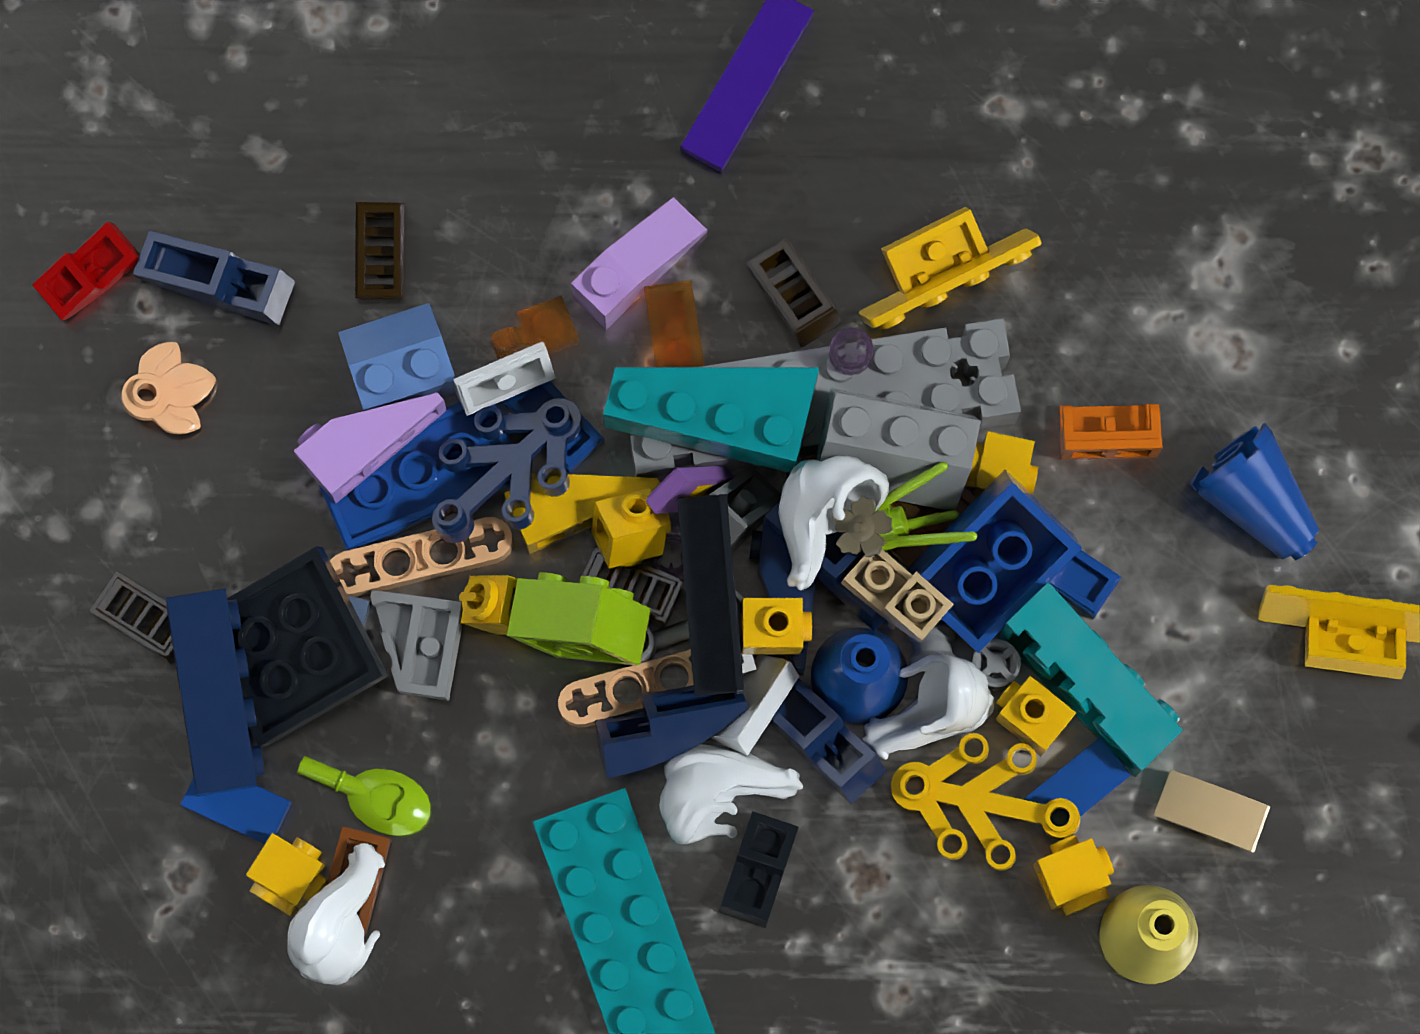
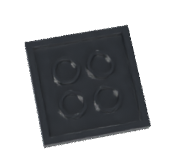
M315 546L227 598V601L237 599L241 628L234 629L232 632L235 649L244 648L246 653L249 677L240 678L243 698L251 696L253 698L257 726L249 728L260 747H267L388 677L323 547Z

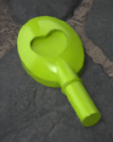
M308 756L303 757L298 767L297 774L335 789V792L339 791L346 794L350 809L357 819L378 833L397 837L413 835L421 831L430 819L431 805L427 794L419 784L402 773L386 769H371L354 777L347 774L346 770L340 771Z

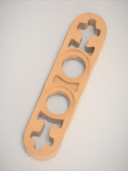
M484 517L474 520V530L469 536L470 543L480 541L485 537L484 530L493 529L496 535L505 536V540L498 542V550L495 552H489L486 545H480L471 548L475 557L466 559V548L462 541L455 543L458 553L451 563L443 565L435 563L430 557V549L441 538L436 530H430L343 551L335 555L330 562L336 574L339 575L343 573V564L351 563L355 570L368 568L369 565L365 558L374 556V567L381 580L371 582L372 576L370 572L356 576V585L347 587L345 581L340 580L347 595L360 597L371 594V590H389L499 563L505 560L511 553L513 536L509 526L502 519ZM396 550L403 551L410 557L409 569L400 576L389 575L383 569L385 556Z
M691 649L640 663V666L632 665L566 685L558 699L559 712L563 720L571 726L581 728L596 725L595 720L642 712L641 696L635 703L629 705L619 703L613 695L615 684L623 678H631L639 683L642 689L641 695L665 691L667 689L662 686L660 676L662 671L670 665H678L686 670L689 680L685 687L694 685L692 663L690 661ZM606 684V699L612 710L602 712V702L588 706V715L584 717H579L576 710H567L566 705L573 702L574 693L582 692L585 699L599 696L595 686Z

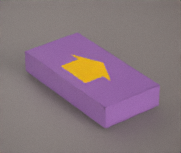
M726 466L675 468L647 496L646 502L655 514L678 512L677 498L708 496L732 480L734 476Z

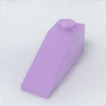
M673 197L608 247L571 283L573 299L607 330L707 233V229Z
M438 393L334 418L323 427L317 423L299 437L297 443L300 446L294 450V453L301 465L336 504L446 412L444 399Z

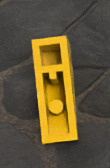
M532 473L530 504L534 510V520L528 527L519 530L528 553H534L591 528L595 501L650 488L652 492L660 482L658 478L568 474L570 479L568 490L560 496L551 497L543 492L538 482L537 473ZM551 476L547 480V484L557 483L561 476ZM510 491L504 493L505 500L510 498ZM517 508L511 515L512 517H519L524 514L526 509Z

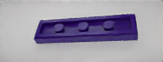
M766 0L681 144V152L720 173L723 172L811 21L814 10L796 0Z

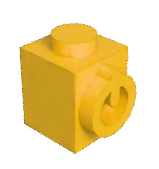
M987 431L983 443H976L972 467L965 487L973 488L972 494L978 497L1006 470L1033 495L1039 466L1030 465L1035 441Z
M650 488L595 501L591 533L609 569L617 566H635L644 559L663 555L666 534L671 531V522L668 513L655 514L646 502L647 496L651 493Z
M509 575L469 576L464 592H461L459 595L463 608L460 623L496 635H507L518 578Z
M743 598L740 605L741 654H800L803 649V641L812 640V612L803 611V598Z
M1030 675L1022 686L1014 680L1000 696L996 704L1003 709L995 720L1024 744L1030 745L1036 754L1041 757L1075 716L1076 712Z
M272 833L246 873V876L254 881L249 892L290 916L295 907L300 910L310 898L327 885L328 879L323 877L327 867L318 861L322 852L296 837L293 844H290Z
M1073 835L1049 846L1052 852L1051 855L1041 858L1033 864L1051 910L1063 907L1066 916L1110 898L1106 888L1112 884L1108 875L1114 873V868L1104 846L1096 848L1092 838L1079 842L1077 835Z

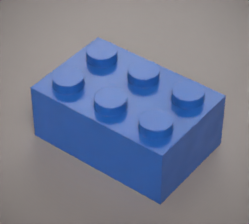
M1006 470L943 532L973 531L977 534L975 541L930 545L906 569L912 575L915 572L919 573L954 604L942 617V620L977 653L1004 628L1007 621L1082 549L1074 534Z

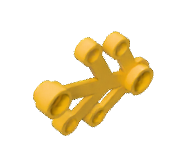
M978 733L965 735L960 740L958 748L930 766L921 762H909L902 765L896 770L891 780V792L895 801L906 810L921 812L938 839L937 847L944 858L949 860H957L963 857L967 851L968 842L961 831L951 828L937 802L959 807L985 848L988 864L998 871L1008 870L1014 865L1016 852L1011 843L1002 840L986 813L1041 824L1048 836L1058 840L1073 836L1080 826L1079 811L1075 804L1067 799L1056 798L1045 805L990 793L1018 774L1026 775L1035 769L1037 765L1036 752L1030 745L1024 743L1012 746L1008 751L1007 758L963 786L942 781L966 764H979L988 757L989 745L986 739ZM977 740L983 744V751L979 756L970 757L965 753V746L969 741ZM1018 751H1027L1031 755L1032 760L1027 767L1019 768L1014 765L1013 757ZM913 777L921 778L924 781L923 791L916 795L910 794L906 790L908 780ZM1057 809H1064L1070 815L1068 823L1061 827L1055 826L1050 820L1051 814ZM949 836H957L962 841V846L956 853H948L943 848V843ZM1003 846L1010 851V858L1006 863L997 864L992 860V852L996 847Z

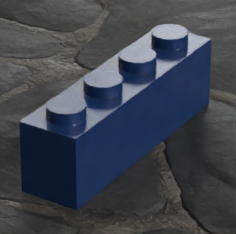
M226 588L167 597L166 608L196 797L254 788L257 785L256 776L264 775V765L260 745L251 747L248 727L257 726L253 698L252 696L243 698L240 678L249 677L245 649H235L232 632L234 629L241 628L237 599L227 601Z

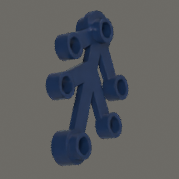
M557 398L545 402L536 413L502 415L496 407H484L474 417V424L482 438L494 440L502 436L503 433L530 434L519 444L467 447L460 439L445 441L440 446L438 454L442 464L448 471L460 472L466 467H493L459 499H449L438 504L432 515V524L438 536L448 543H459L467 539L474 530L472 514L510 479V498L504 502L502 514L511 528L520 530L528 527L534 520V510L530 504L533 458L546 446L547 464L540 469L538 482L543 492L548 496L557 497L564 494L570 485V479L566 472L567 444L576 439L583 422L578 406L568 399ZM564 416L562 421L550 423L554 418ZM497 419L496 424L492 427H483L487 420ZM452 452H462L457 459L448 460V456ZM551 476H561L557 483L547 484V480ZM515 509H526L523 515L511 517ZM458 513L455 519L444 521L450 514Z

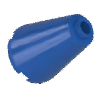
M1263 423L1260 429L1255 426L1235 438L1214 455L1216 461L1212 464L1213 469L1210 472L1202 466L1190 479L1189 485L1197 494L1280 559L1291 556L1294 560H1298L1317 545L1318 542L1314 537L1318 533L1319 527L1272 430L1266 423Z
M848 628L829 637L818 649L811 668V685L814 693L841 717L843 722L865 725L873 717L884 719L899 705L908 684V677L903 678L899 675L900 670L907 667V663L897 644L885 634L877 630L873 631L870 628ZM857 662L865 663L869 667H862Z

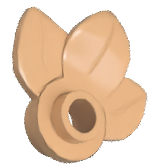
M161 343L149 349L141 357L138 374L130 377L122 388L121 402L123 408L130 416L143 421L153 420L167 433L177 435L191 433L200 429L201 426L200 419L193 406L209 395L216 382V378L211 372L199 365L191 363L181 364V352L178 343ZM141 389H148L152 391L155 398L152 401H143L139 398L137 392Z

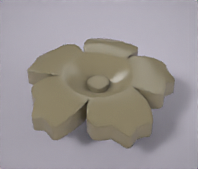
M861 496L858 501L851 503L852 512L843 508L845 513L843 520H837L834 516L832 517L836 523L835 530L844 533L838 539L836 545L840 547L842 553L851 552L858 554L862 549L865 555L871 558L874 555L880 554L882 546L886 542L885 538L879 534H886L893 530L892 518L888 517L883 510L875 512L876 503L874 499Z

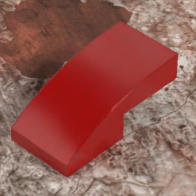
M106 222L73 254L65 252L32 285L58 317L65 321L93 302L132 270L137 264L140 253L114 223Z

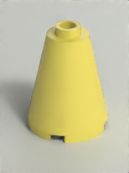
M1141 885L1123 891L1107 906L1101 920L1099 943L1105 960L1119 975L1138 983L1157 984L1176 977L1189 965L1197 948L1198 927L1191 909L1180 896L1160 886ZM1154 922L1159 925L1162 934L1156 931Z

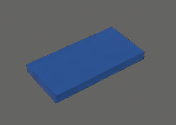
M458 402L446 407V412L336 504L319 485L346 550L379 543L432 520L433 512L438 504L449 499H459L493 467H466L460 472L448 471L442 464L438 454L440 446L445 441L460 439L467 447L512 444L508 433H503L502 436L494 440L482 438L474 424V417L477 412L467 416L461 403ZM497 419L487 420L483 427H492L496 424ZM452 452L448 456V460L457 459L462 452ZM511 479L508 482H506L497 492L508 487H511Z

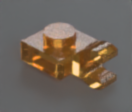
M562 295L518 311L517 319L520 326L504 328L491 334V344L497 359L507 357L542 341L546 346L548 355L579 344L578 334Z

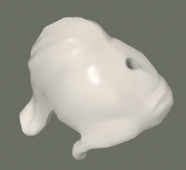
M835 456L822 462L813 459L805 460L793 467L782 487L778 512L783 535L792 561V569L787 579L788 586H796L799 590H804L813 583L823 561L826 549V535L838 532L835 530L836 523L832 518L833 516L837 520H843L845 518L843 508L852 512L851 503L858 501L861 496L874 499L876 510L882 505L889 493V482L885 474L870 464H865L858 458L851 456Z
M935 652L908 667L902 668L899 676L903 678L913 676L922 671L925 672L919 684L918 698L900 714L884 719L871 718L870 722L864 726L866 736L862 738V741L879 758L887 760L890 753L898 750L915 749L950 736L972 732L981 726L993 713L996 698L991 695L988 689L989 683L986 675L966 659Z
M700 744L666 761L664 772L667 782L660 795L659 807L671 839L678 844H690L713 835H727L730 838H735L737 830L734 826L728 824L720 825L714 822L723 812L736 815L737 807L732 803L735 796L759 794L786 799L796 795L797 790L803 788V784L799 780L800 774L791 768L775 767L751 753L746 756L724 745Z
M368 843L354 846V852L348 854L349 866L343 874L310 898L308 903L298 911L290 922L287 945L289 958L303 977L314 982L330 985L346 983L350 977H353L362 969L373 949L374 943L380 937V932L375 930L370 934L364 945V928L357 914L369 897L379 868L385 866L383 856L377 853L374 847Z

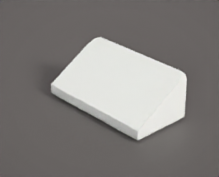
M542 341L453 380L457 397L468 416L484 407L492 406L556 377L546 346Z
M758 654L754 660L756 670L747 672L743 677L744 696L747 701L748 710L726 728L710 737L711 739L746 756L749 755L799 678V674L792 663L783 658Z

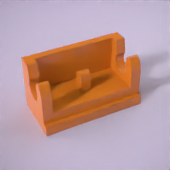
M1159 404L1083 407L1062 405L1058 408L1060 460L1157 458L1163 448Z

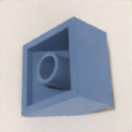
M430 303L338 332L364 411L438 393L442 398L456 395L453 380L456 377Z

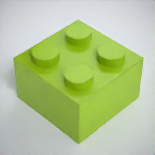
M540 572L537 580L518 578L507 631L508 637L556 658L640 666L651 608L634 601V593L623 589L609 588L610 582L608 580L592 576H580L579 583L567 582L568 578L545 572Z

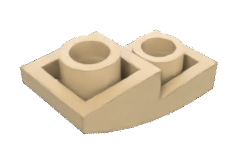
M881 549L879 555H874L871 558L864 555L841 582L842 585L879 615L919 642L928 635L954 605L919 573L915 572L912 575L883 549Z
M1170 769L1154 816L1254 853L1270 806Z

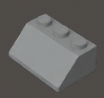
M830 388L816 460L822 462L835 456L858 458L863 463L870 464L887 476L889 492L940 462H946L948 464L946 471L897 501L948 511L956 510L971 471L981 420L969 414Z

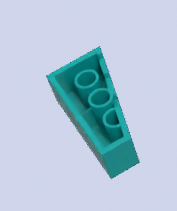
M615 367L603 412L604 427L791 473L793 467L797 464L817 384L819 367Z
M1049 582L1006 622L998 639L1007 641L1015 647L1020 655V661L1051 693L1076 712L1075 717L1097 739L1101 737L1120 762L1135 777L1183 731L1177 724L1180 717L1174 709L1162 699L1155 700L1145 689V682L1139 674L1127 664H1123L1115 656L1104 639L1085 623Z

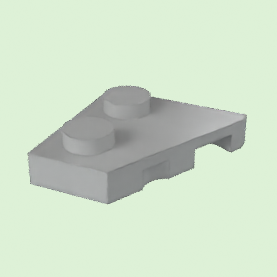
M371 590L370 598L372 605L377 610L383 631L381 636L385 650L390 655L392 662L391 671L397 691L404 695L449 701L463 626L460 623L463 612L462 602Z

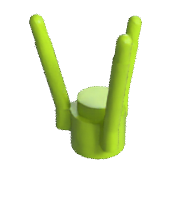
M940 462L888 493L886 500L877 509L885 511L886 515L892 518L893 530L886 534H879L886 541L884 546H882L884 551L897 547L950 544L975 541L977 539V534L973 531L908 535L909 530L955 520L958 518L959 513L956 510L907 520L901 506L893 508L891 505L948 469L946 462Z

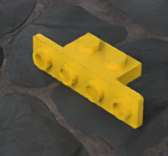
M963 207L881 248L899 291L858 312L862 322L871 328L887 329L893 327L905 319L904 313L918 306L928 308L937 305L947 298L946 292L962 284L964 287H969L981 283L990 276V270L1004 263L1010 266L1028 259L1032 255L1031 250L1042 244L1038 234L1025 228L987 247L971 209Z
M1267 585L1258 611V619L1260 621L1306 627V667L1402 680L1406 670V641L1420 643V605L1394 602L1389 599L1350 596L1339 592L1328 593L1299 589L1289 585Z

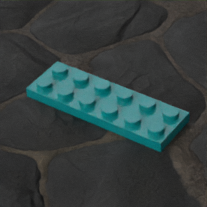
M626 789L617 790L533 821L609 1034H715Z

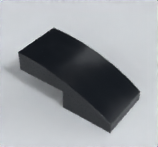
M752 811L719 909L720 913L766 928L799 826Z

